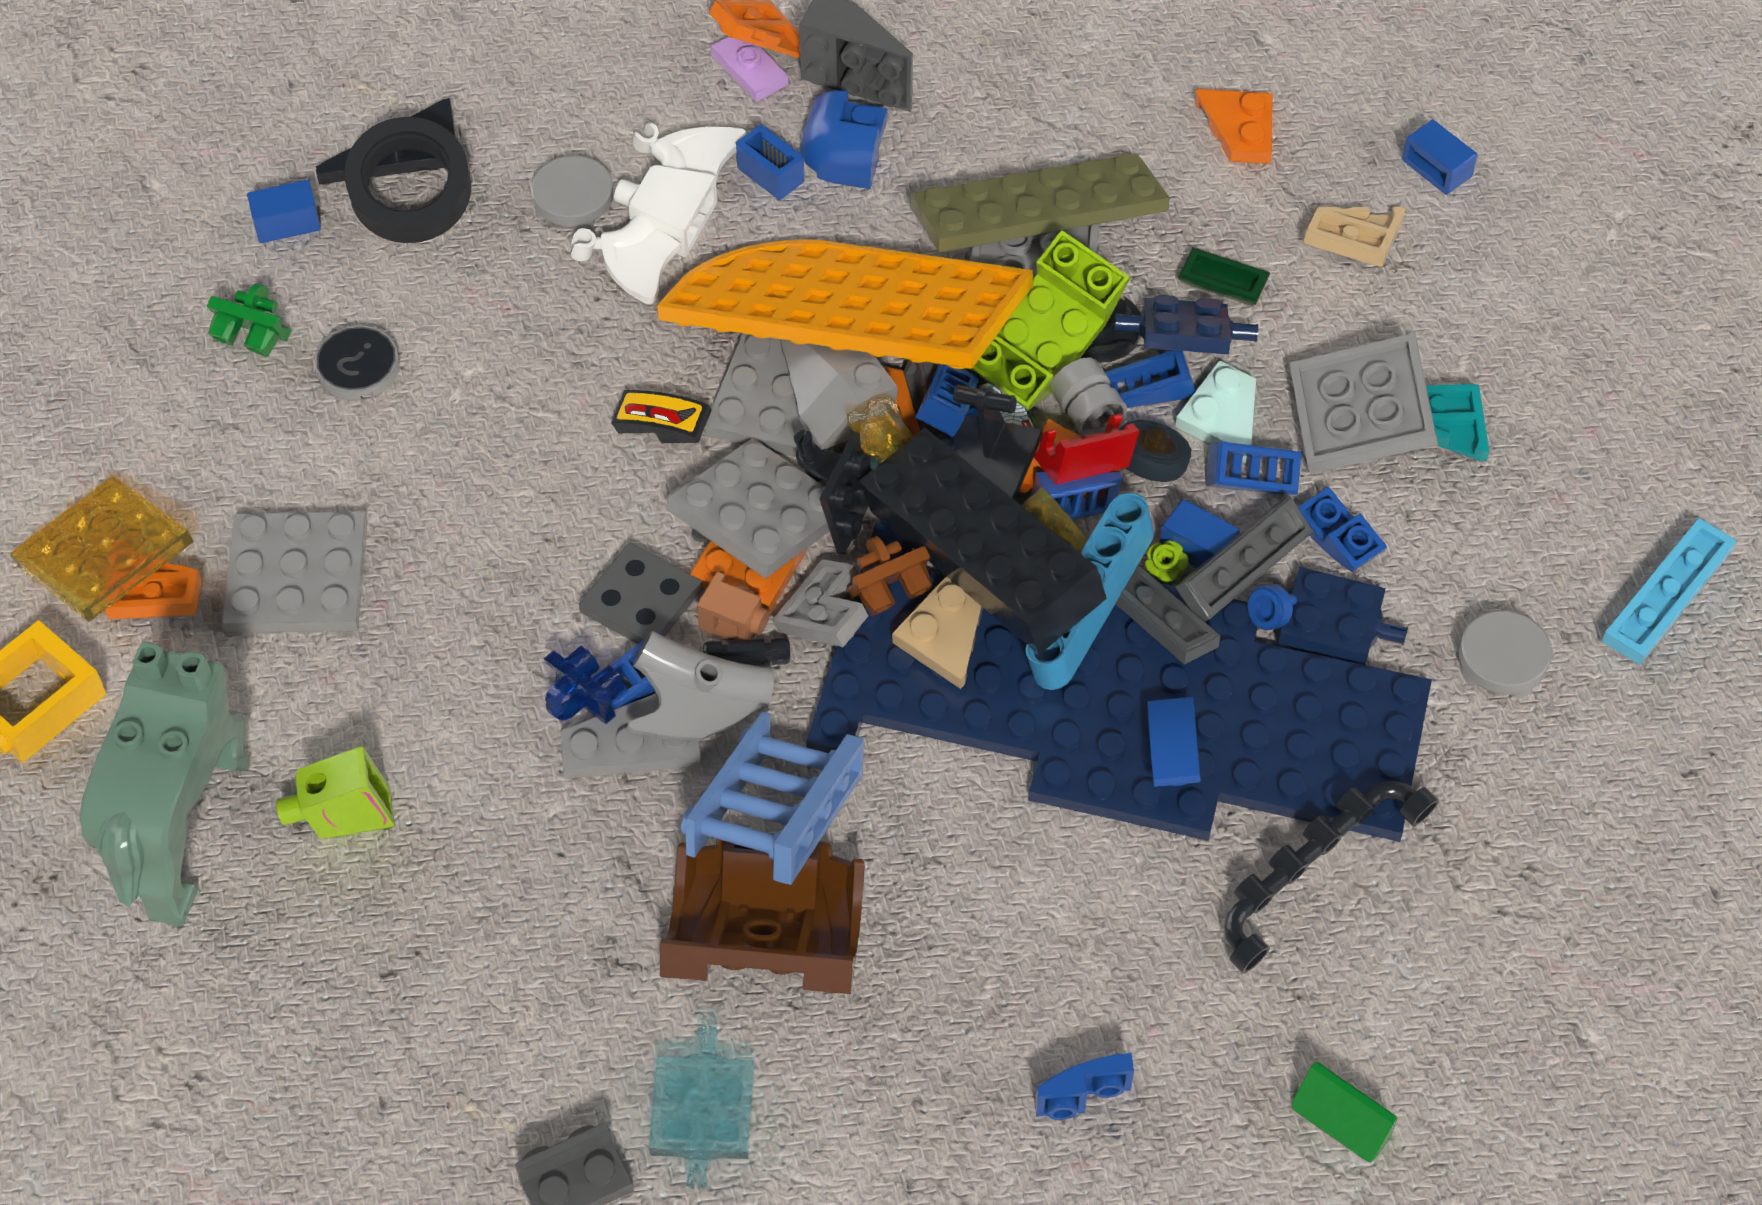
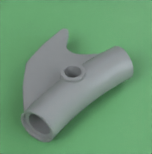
M651 631L642 645L633 667L640 670L655 689L659 698V708L653 713L631 720L627 724V730L631 733L662 739L701 741L734 726L760 708H768L774 689L773 670L771 668L738 663L712 656Z

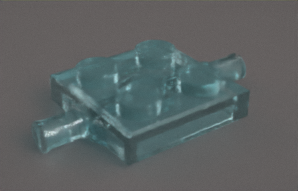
M706 1026L698 1028L697 1054L681 1058L657 1057L649 1153L650 1156H672L688 1160L685 1185L691 1189H695L696 1171H698V1189L706 1188L708 1161L718 1158L749 1159L755 1075L754 1060H732L716 1054L719 1030L712 1026H709L708 1044H706Z

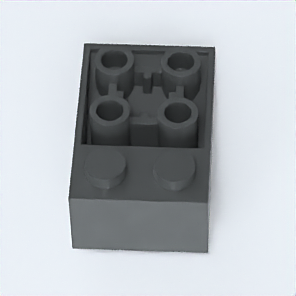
M812 0L799 23L801 79L839 91H848V94L852 96H859L882 103L888 107L911 112L913 98V53L855 2L849 0Z

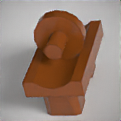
M875 536L867 540L868 554L857 558V563L861 570L873 565L875 568L852 578L853 585L847 587L852 601L860 598L871 616H875L888 610L895 604V600L887 586L893 582L900 581L908 599H913L930 590L932 583L925 566L930 559V555L926 547L922 546L891 560V557L902 553L898 541H895L885 546L882 540Z

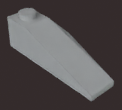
M779 339L783 356L788 366L789 380L797 403L799 421L806 431L811 432L812 439L820 450H826L849 440L853 432L863 434L895 420L898 386L875 356L867 352L847 349L839 351L833 350L828 346L809 343L794 344L790 340Z

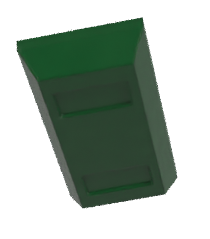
M1192 247L1178 276V280L1186 285L1253 306L1257 304L1270 276V272Z

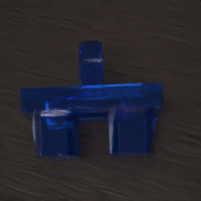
M583 646L578 647L566 658L554 650L543 658L545 663L556 672L555 684L551 686L545 696L546 710L549 714L564 721L572 718L584 708L605 724L616 717L611 702L626 690L621 675L615 669L608 665L595 677L591 678L600 667L596 658ZM566 696L570 697L568 700L562 703L563 699Z

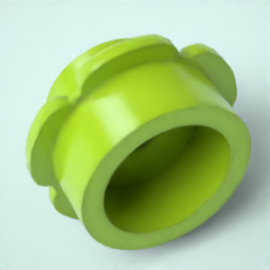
M1168 540L1164 544L1157 542L1147 550L1146 556L1148 560L1145 561V568L1158 581L1173 582L1186 571L1188 556L1182 552L1183 547L1175 541ZM1168 557L1170 558V562L1168 564H1164L1162 562V559Z

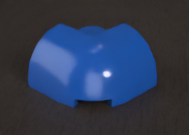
M831 91L821 94L812 102L801 139L800 154L803 155L806 165L817 173L818 179L835 184L871 189L879 161V147L888 119L887 108L848 102V91Z

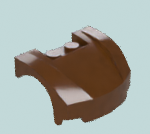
M716 839L715 845L702 846L694 858L686 855V843L681 842L677 847L675 887L667 937L661 939L660 977L707 981L710 966L720 965L729 970H741L744 968L764 969L780 975L793 972L804 973L803 990L851 994L862 913L864 861L862 858L849 861L834 856L831 845L819 841L793 883L789 885L773 880L774 860L769 858V853Z

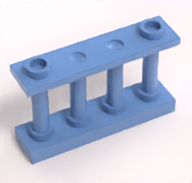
M762 711L752 726L746 727L743 730L738 746L695 806L689 807L686 810L681 824V832L686 835V855L695 858L709 837L769 853V858L774 860L773 880L791 885L862 777L864 739L847 734L837 750H831L829 753L770 738V713ZM767 755L818 769L822 772L818 777L814 776L809 780L762 767L759 764ZM750 782L801 796L804 799L800 804L796 803L793 807L740 792L746 783ZM731 809L786 826L782 832L777 831L772 835L722 821L721 819L727 810Z

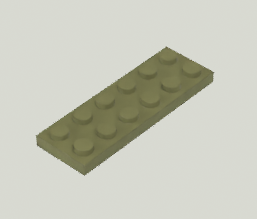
M1137 153L1122 154L1114 158L1097 161L1088 160L1080 164L1057 168L1047 167L1040 171L1023 174H1008L1004 177L983 181L973 180L966 184L943 188L933 187L926 191L911 193L910 207L937 251L945 252L1166 212L1169 208L1170 197Z

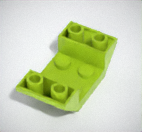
M1062 230L1036 262L1037 275L1033 279V286L975 366L970 369L1002 393L1015 395L1017 403L1026 410L1031 409L1052 393L1051 382L1063 367L1081 358L1105 327L1130 280V276Z

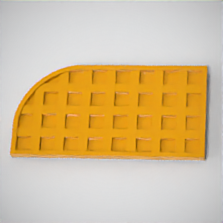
M798 239L773 241L729 251L703 262L680 279L657 305L659 320L674 322L679 326H700L712 328L717 332L732 331L751 334L756 338H777L790 340L794 344L809 343L828 346L833 350L839 351L847 349L867 352L876 357L892 356L905 358L915 363L931 362L948 365L954 369H972L1033 286V270L825 240Z

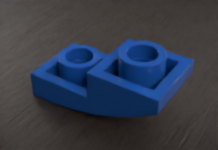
M1327 487L1298 506L1314 531L1309 536L1326 553L1351 572H1354L1387 549L1386 544L1360 513L1353 517L1330 487Z
M1193 697L1147 701L1154 787L1181 786L1188 783L1201 782Z
M1132 1053L1093 1059L1066 1069L1037 1087L1036 1117L1048 1116L1054 1120L1069 1119L1076 1116L1077 1113H1085L1087 1094H1095L1101 1098H1111L1122 1094L1124 1091H1131L1134 1074Z

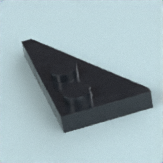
M450 98L443 99L411 116L433 121L446 128L455 136ZM351 148L316 166L319 184L345 181V164ZM407 149L394 152L383 158L374 168L370 178L445 168V166L430 153Z

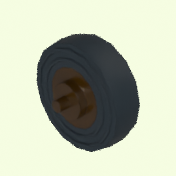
M1147 420L1129 421L1119 429L1120 431L1126 425L1134 424L1139 430L1130 465L1128 468H1125L1126 470L1139 477L1160 482L1174 481L1184 475L1190 462L1192 449L1188 441L1179 432L1166 425Z

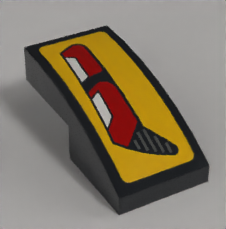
M624 390L611 424L618 434L655 433L662 444L699 443L711 408L706 403L679 395L645 390Z

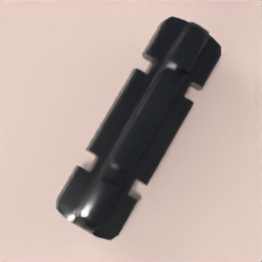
M786 638L771 639V643H764V639L730 640L728 645H722V641H707L703 645V653L753 666L765 665V661H772V665H785L790 663L791 659L790 642Z

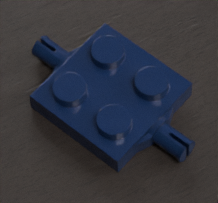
M1170 295L1144 298L1143 312L1140 316L1115 313L1114 331L1139 332V335L1144 339V348L1229 355L1232 340L1257 342L1258 324L1233 323L1228 315V305L1211 298H1201L1196 301L1178 300Z
M1299 567L1294 586L1288 591V594L1295 595L1298 601L1293 606L1292 617L1289 622L1281 628L1278 644L1366 665L1369 650L1377 642V638L1404 645L1408 627L1382 621L1381 606L1386 588Z

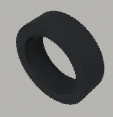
M398 117L380 122L368 129L357 139L346 160L345 183L354 213L368 230L384 239L400 243H416L433 239L454 226L468 206L471 194V180L465 152L459 141L450 131L433 121L419 117ZM407 149L421 150L432 154L443 163L447 169L448 178L444 190L431 204L417 210L400 211L384 206L371 194L369 190L370 176L376 165L386 156Z

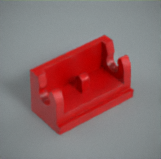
M1122 414L1112 415L1104 432L1088 434L1070 440L1065 439L1054 444L1056 430H1048L1042 435L1039 450L1035 451L1034 459L1055 485L1128 468L1139 430L1134 424H1128L1123 430L1119 431Z

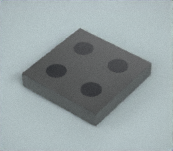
M629 542L580 601L579 610L580 613L639 644L648 637L651 631L660 632L664 637L702 591V580Z

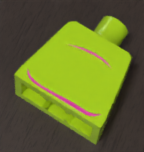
M363 746L299 768L295 774L297 794L276 800L277 813L282 825L285 826L306 820L319 838L327 839L395 826L390 786Z

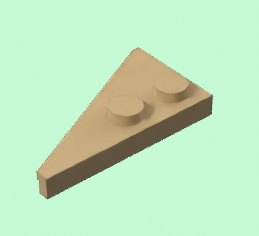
M945 577L892 633L893 644L961 689L966 682L971 652H973L976 630L983 607L965 593L961 587L957 586L948 577Z

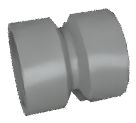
M1090 357L1081 358L1069 363L1055 375L1051 382V391L1064 411L1068 412L1067 416L1080 436L1104 432L1112 415L1122 414L1123 420L1127 413L1126 404L1116 389L1109 387L1110 380L1096 359Z

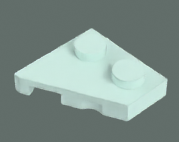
M1219 360L1177 415L1175 427L1209 445L1218 441L1251 445L1256 378ZM1243 456L1242 462L1247 463L1248 457Z

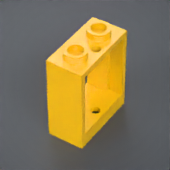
M37 620L0 650V690L38 659L43 661L66 682L65 685L15 726H12L0 715V754L5 755L10 752L22 764L106 695L97 670L40 620Z

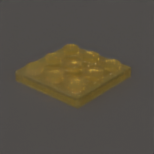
M112 476L71 508L64 511L38 533L29 537L22 545L12 551L10 555L16 566L85 620L91 622L194 541L185 527L119 479Z

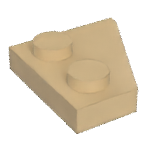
M1318 207L1306 230L1304 244L1382 268L1404 221L1406 208L1393 207L1391 215H1369V207H1351L1348 209Z

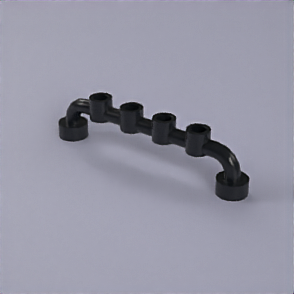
M1393 780L1380 782L1369 788L1365 793H1362L1356 786L1348 790L1336 804V807L1341 811L1336 818L1328 822L1322 815L1317 817L1306 827L1302 834L1308 842L1297 851L1289 844L1283 846L1273 855L1268 863L1274 869L1272 873L1262 881L1255 874H1251L1236 888L1234 894L1240 900L1227 913L1224 923L1226 940L1234 951L1229 960L1242 974L1249 972L1262 961L1269 952L1270 947L1256 933L1248 938L1243 932V924L1246 919L1253 913L1256 914L1265 908L1276 893L1287 884L1295 882L1320 855H1325L1331 851L1355 825L1359 826L1368 819L1378 805L1389 799L1400 801L1404 805L1401 807L1399 814L1414 827L1432 813L1438 805L1439 799L1426 787L1416 791L1406 783Z

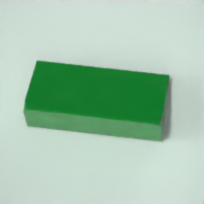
M1314 1062L1310 1067L1292 1103V1109L1370 1163L1375 1160L1391 1139L1398 1119L1396 1115L1319 1062Z

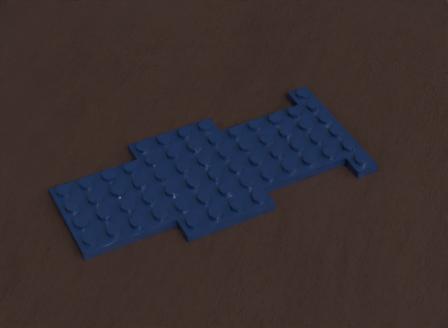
M875 523L871 538L879 537L885 546L895 541H898L901 546L902 553L891 557V560L915 550L889 527ZM873 565V566H871V567H869V568H866V569H864V570H860V573H859V574H861V573H863V572H866V571H868V570H870V569H873V568H875V566ZM928 572L932 587L928 592L913 599H908L898 580L887 585L895 600L893 607L875 616H871L863 605L869 616L844 647L836 646L806 741L807 748L829 753L831 750H837L847 734L858 737L861 725L865 723L1037 761L1029 789L1028 801L1209 841L1218 802L1312 822L1322 815L1328 822H1331L1341 813L1336 807L1337 802L1348 790L1355 786L1362 793H1365L1369 788L1380 782L1392 780L1406 783L1412 787L1432 679L1255 642L1258 627L1249 617L1248 602L1233 599L1212 618L1205 621L1206 624L1220 635L1219 647L1185 665L1115 604L1072 679L1067 685L1054 690L1044 689L1034 680L1026 655L1027 644L983 608L976 630L973 652H971L966 682L960 689L893 644L892 633L946 577L942 574ZM1161 584L1188 607L1175 586ZM860 598L853 600L854 602L862 603ZM1193 697L1201 782L1188 783L1181 786L1154 787L1147 701ZM1394 799L1385 800L1375 808L1368 819L1359 826L1355 825L1349 831L1400 842L1405 818L1399 814V811L1404 804Z

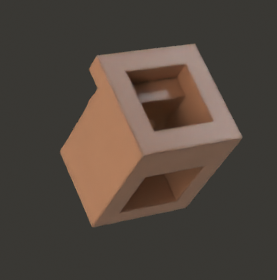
M716 572L697 604L699 629L727 641L752 640L755 634L761 635L770 615L769 610L762 608L761 597L755 595L746 587H734L726 584L725 574Z

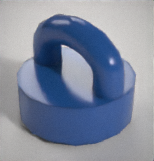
M1276 584L1257 587L1248 598V614L1258 628L1263 630L1277 629L1289 622L1292 617L1293 606L1297 603L1298 599L1293 594L1289 595L1283 587Z

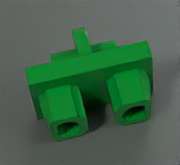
M259 283L253 284L248 292L241 290L236 292L235 302L244 304V306L215 296L210 297L206 306L214 314L208 332L214 340L227 345H233L240 327L249 330L244 346L249 351L265 357L270 355L278 339L287 342L292 330L281 325L279 316L264 312L275 313L278 303L268 299L269 292L267 286Z

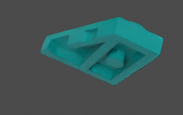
M1479 384L1426 385L1438 441L1437 446L1478 461H1487L1489 445Z

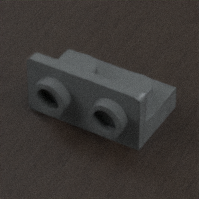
M606 1123L596 1127L593 1125L583 1126L572 1132L568 1139L550 1148L548 1146H541L529 1151L521 1161L515 1164L520 1186L529 1205H605L634 1191L633 1183L612 1142L611 1132Z

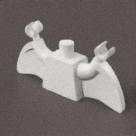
M653 123L645 124L644 133L649 138H643L638 132H634L633 146L641 153L651 152L661 163V166L654 165L650 167L641 184L624 179L619 181L615 190L614 201L629 206L630 222L620 230L603 232L601 237H596L589 229H578L572 238L571 244L574 246L571 251V257L577 261H586L591 258L593 249H602L605 267L613 280L627 293L646 304L654 303L657 299L661 276L666 264L675 254L687 257L718 202L716 182L719 172L727 160L736 153V142L746 135L744 129L720 126L698 127L677 131L658 139L659 131L657 126Z

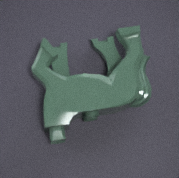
M142 642L132 661L133 667L124 686L122 701L97 755L82 797L79 814L82 836L89 847L96 848L98 854L102 857L103 863L108 869L113 888L121 903L129 908L133 900H136L139 896L145 906L149 920L184 926L199 890L195 884L181 881V868L187 835V815L200 798L215 767L231 771L248 772L249 756L244 752L243 742L245 721L241 712L229 709V694L223 664L207 661L204 654L191 651L185 654L162 651L158 644Z

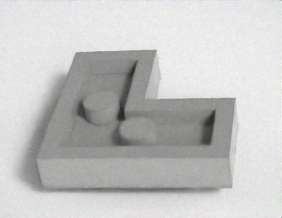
M822 559L773 618L772 621L778 632L844 647L869 616L862 603L845 600L849 594L847 587L853 585L852 578L859 575L856 567L850 564Z

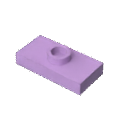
M729 36L711 45V56L755 102L788 85V75L760 46Z

